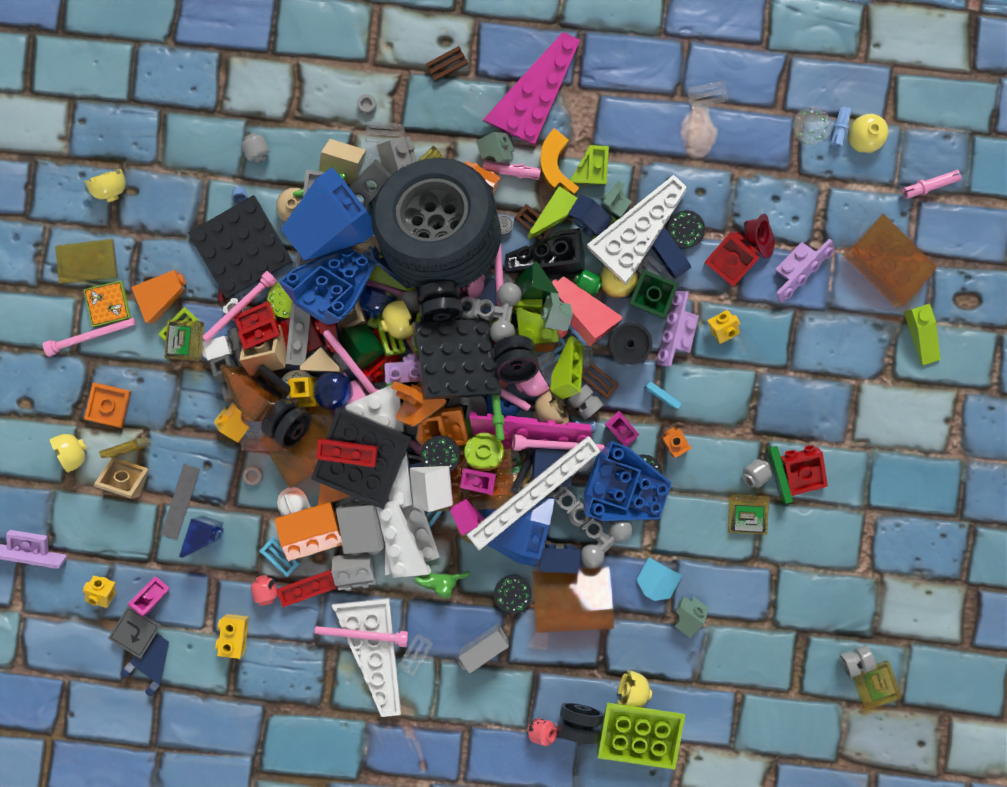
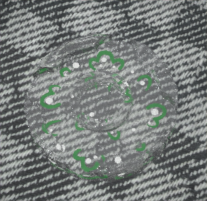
M809 106L796 114L793 119L792 129L795 137L800 142L807 145H815L827 138L831 131L832 123L825 110L817 106Z

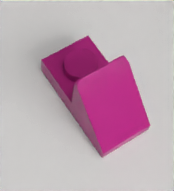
M620 411L605 424V427L624 446H628L640 435Z
M463 468L460 488L492 495L496 474Z
M466 499L450 508L461 535L475 529L485 519Z
M155 576L128 603V606L144 617L154 609L155 605L170 588Z

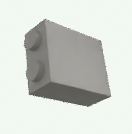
M367 502L342 504L336 509L344 554L351 553L352 556H357L363 552H369L371 555L381 552L385 547V541L376 506Z
M497 623L460 649L458 663L463 670L467 669L470 674L509 647V639L500 625Z

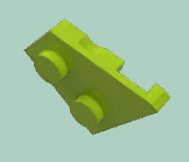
M590 145L570 181L574 184L606 186L609 146Z

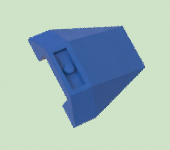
M332 167L315 179L281 228V231L304 261L363 243L374 235L371 216L346 182Z
M348 247L323 255L293 269L279 281V284L297 307L325 325L340 322L354 309L376 264L365 258L363 254Z
M610 441L596 456L584 491V515L601 521L660 519L672 482L629 447Z
M514 495L474 497L472 506L486 519ZM550 496L544 497L487 545L517 563L536 567L540 561L547 537L555 498Z

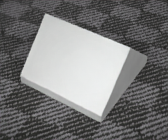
M449 466L410 468L414 507L431 512L453 505Z

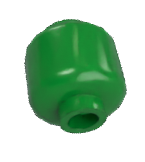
M588 270L582 271L581 274L577 273L573 280L577 287L586 291L591 296L597 295L602 284L600 277Z

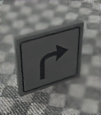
M127 606L108 639L141 659L162 625L146 615L144 617L140 616L131 607Z

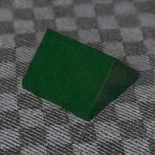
M537 261L516 279V285L520 287L522 292L521 299H542L544 303L547 295L559 293Z
M643 269L632 292L629 305L665 319L679 284Z
M367 324L343 328L339 343L361 371L385 353L382 344Z

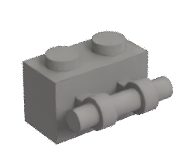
M410 136L389 140L376 145L382 166L392 175L399 171L400 168L418 161L414 153L415 146L414 143L412 144Z
M363 552L357 556H352L351 553L332 556L331 572L338 590L351 591L352 588H369V585L377 584L376 577H374V562L369 552Z

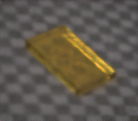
M113 239L55 246L59 284L118 278Z

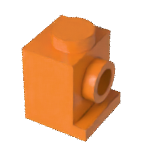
M672 427L663 432L665 435L661 439L673 458L692 449L680 428L674 429ZM674 438L679 439L678 445L673 444Z

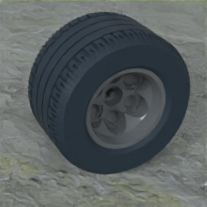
M430 158L410 163L406 167L400 168L399 171H396L384 182L373 203L372 228L385 261L396 277L415 289L436 281L455 282L461 289V287L468 286V284L475 282V280L481 277L490 268L497 256L501 242V227L494 195L483 176L463 162L448 158Z

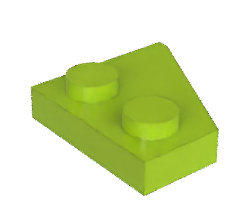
M522 307L516 308L519 335L529 337L533 340L534 344L559 342L558 330L545 328L544 320L541 319L540 314L529 312Z

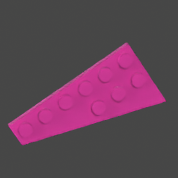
M562 32L488 113L483 122L535 145L580 40Z
M470 412V422L474 437L479 433H489L496 436L495 426H493L492 422L494 414L487 413V416H478L476 412ZM506 416L504 418L505 424L503 425L504 440H501L505 452L513 450L512 438L514 434L522 435L530 440L580 443L587 436L592 439L591 425L572 422L562 425L555 424L553 420H548L547 423L538 422L534 418Z

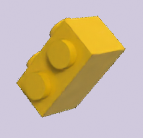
M226 614L219 620L218 631H220V636L217 638L215 649L218 650L217 656L241 659L245 655L249 616Z

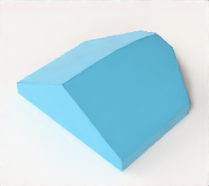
M648 557L636 580L645 596L658 601L671 598L682 575Z

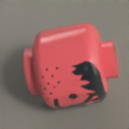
M267 575L257 577L256 581L250 586L253 600L259 603L260 606L272 604L278 596L276 581L273 578H268Z
M536 718L528 726V736L532 743L548 746L555 741L557 729L552 721Z

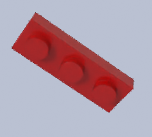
M320 438L317 443L316 459L375 467L378 447Z
M332 569L277 588L282 607L338 588L335 586L331 572Z

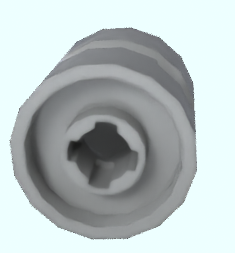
M587 384L581 387V393L573 395L568 399L574 408L578 407V413L584 420L604 405L597 396H592L593 391Z
M866 645L856 648L854 653L847 651L840 654L841 664L849 678L861 675V671L867 673L876 670L875 659Z

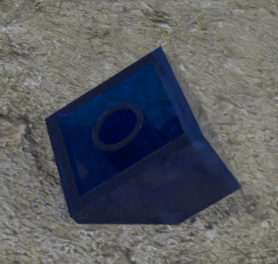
M205 516L191 519L179 557L184 558L221 539L224 533V528H222L224 522Z

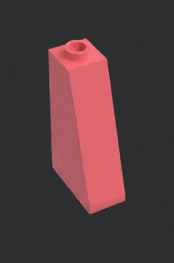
M563 277L560 280L555 279L552 281V284L559 292V300L563 303L571 304L573 317L570 324L589 346L615 329L623 319L618 313L577 287L567 278Z

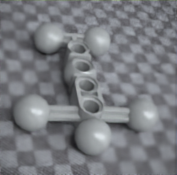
M511 282L500 286L497 298L502 304L501 307L494 306L490 300L481 301L470 296L459 298L463 307V314L460 318L463 320L484 319L489 320V322L499 318V320L492 324L490 329L492 340L497 343L503 338L514 336L515 329L510 320L513 307L520 302L522 297L520 287ZM407 290L400 299L404 301L410 314L418 313L420 305L417 302L416 290ZM467 306H472L470 311H464ZM486 308H491L488 314H483ZM412 335L411 344L414 349V336Z
M594 458L576 471L572 477L577 472L590 470L593 466ZM533 463L531 464V466H530V468H529V471H528L529 478L531 479V481H532ZM559 487L557 491L547 495L554 497L557 504L566 510L568 519L574 526L580 527L590 538H595L598 542L597 544L586 545L581 551V561L588 568L599 567L604 561V553L616 541H626L632 535L633 528L629 520L611 521L608 528L609 533L606 534L603 531L602 525L597 520H594L595 518L585 515L581 520L576 519L575 513L578 510H584V503H581L578 499L576 500L575 496L566 487ZM566 495L572 498V503L568 506L562 504V498ZM591 524L598 525V531L594 534L588 532V527Z

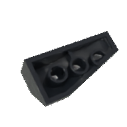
M580 228L558 231L552 237L542 238L538 240V243L531 246L526 245L505 254L506 273L522 274L536 261L545 274L570 275L579 274L585 270V254Z

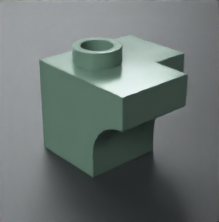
M493 132L476 141L482 159L492 160L495 158L497 162L508 163L513 160L511 153L514 152L509 133Z
M620 181L617 182L610 193L606 191L600 200L603 202L601 207L616 219L623 216L632 202L624 195L623 188L625 184Z
M550 293V295L546 296L541 312L545 328L568 331L573 317L571 304L561 302L558 293Z
M683 596L677 606L676 612L679 615L675 627L691 638L704 625L709 607L694 596L690 600Z

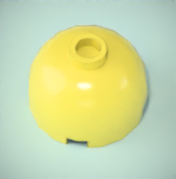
M864 114L856 118L849 126L848 141L851 147L858 152L873 153L880 149L887 141L889 135L888 125L879 115Z
M121 168L84 181L93 197L99 200L107 199L108 202L119 199L118 195L124 191L126 186L125 176Z
M606 266L603 267L599 275L600 282H602L600 286L602 291L612 298L628 296L634 291L637 284L636 271L627 285Z
M398 299L389 303L384 308L382 313L383 320L380 321L383 331H388L396 339L411 337L413 335L412 325H410L411 316L404 301Z
M61 434L49 439L53 450L56 451L57 457L67 473L83 464L86 457L84 450L87 447L82 439L78 440L71 434Z
M627 670L628 674L624 673L619 683L618 694H621V700H617V703L643 708L647 701L651 700L652 690H650L649 683L643 675Z

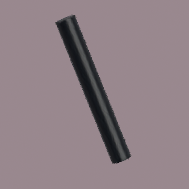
M534 448L529 449L511 488L513 494H518L534 458Z

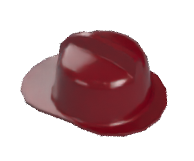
M761 214L757 219L745 221L746 241L757 246L764 258L772 256L775 239L768 216Z

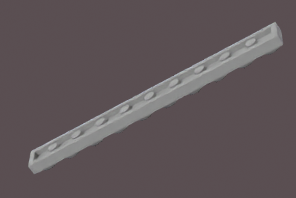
M305 171L303 196L315 179L324 172ZM297 252L295 268L300 267L317 258L304 261L300 254ZM293 301L286 364L301 366L306 361L311 315L297 307Z

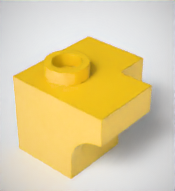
M318 377L288 379V385L291 388L289 398H295L298 402V407L319 406Z
M232 402L228 408H223L214 420V424L219 432L238 443L249 429V426L241 419L243 412L241 408Z

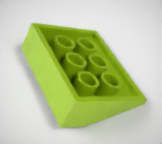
M607 703L599 729L597 756L600 759L676 769L685 714Z

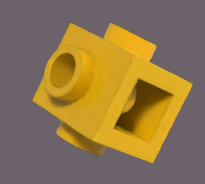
M728 310L707 320L710 332L719 344L740 334L738 327L740 321L736 315H732Z
M93 575L90 582H86L83 588L85 602L94 606L98 605L108 608L116 594V582L110 581L105 577Z

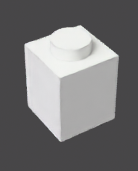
M221 336L208 342H203L202 353L208 361L226 354L234 356V351H231L232 344L228 336Z

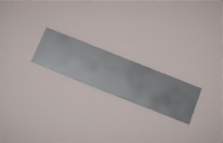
M186 464L183 465L161 535L178 539L200 471L199 468Z

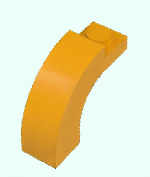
M553 128L542 146L540 156L541 173L545 182L553 191L560 186L575 196L579 191V187L561 173L557 163L559 155L566 148L569 140Z

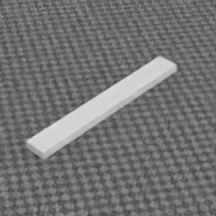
M587 436L521 489L518 494H515L479 523L475 529L466 534L478 550H481L601 451L592 439Z

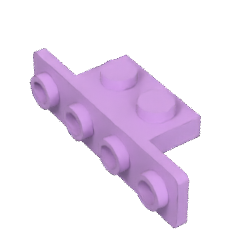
M828 239L817 251L801 242L775 269L777 274L787 280L776 293L781 303L789 299L794 291L806 282L807 277L819 269L820 264L825 259L831 257L834 252L832 240Z
M686 291L675 292L662 336L657 365L671 367L675 349L690 353L699 316L685 311L689 294Z
M408 354L407 357H403V362L385 363L384 365L386 383H393L394 381H420V376H417L419 368L416 354Z
M9 530L6 533L7 545L0 544V559L59 569L67 559L65 554L48 552V536Z

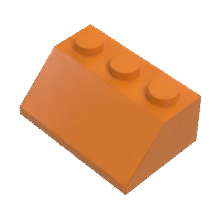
M331 502L275 518L281 548L288 561L342 545L338 518Z

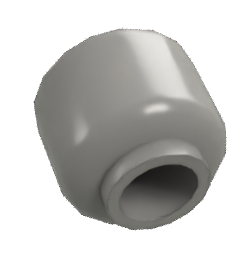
M252 133L243 138L241 148L248 161L260 163L267 159L266 155L270 150L262 135Z
M755 459L743 469V480L750 487L760 488L772 478L771 466L767 461Z

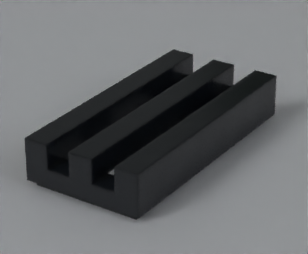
M263 364L252 378L278 400L287 398L291 392L290 386Z

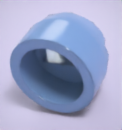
M235 187L232 190V200L234 202L240 203L247 199V192L243 187Z

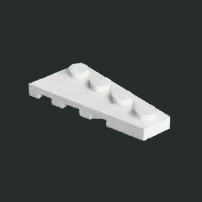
M388 501L384 509L376 507L393 578L430 574L431 569L429 565H426L423 559L424 555L418 549L413 533H410L406 525L407 521L397 501Z

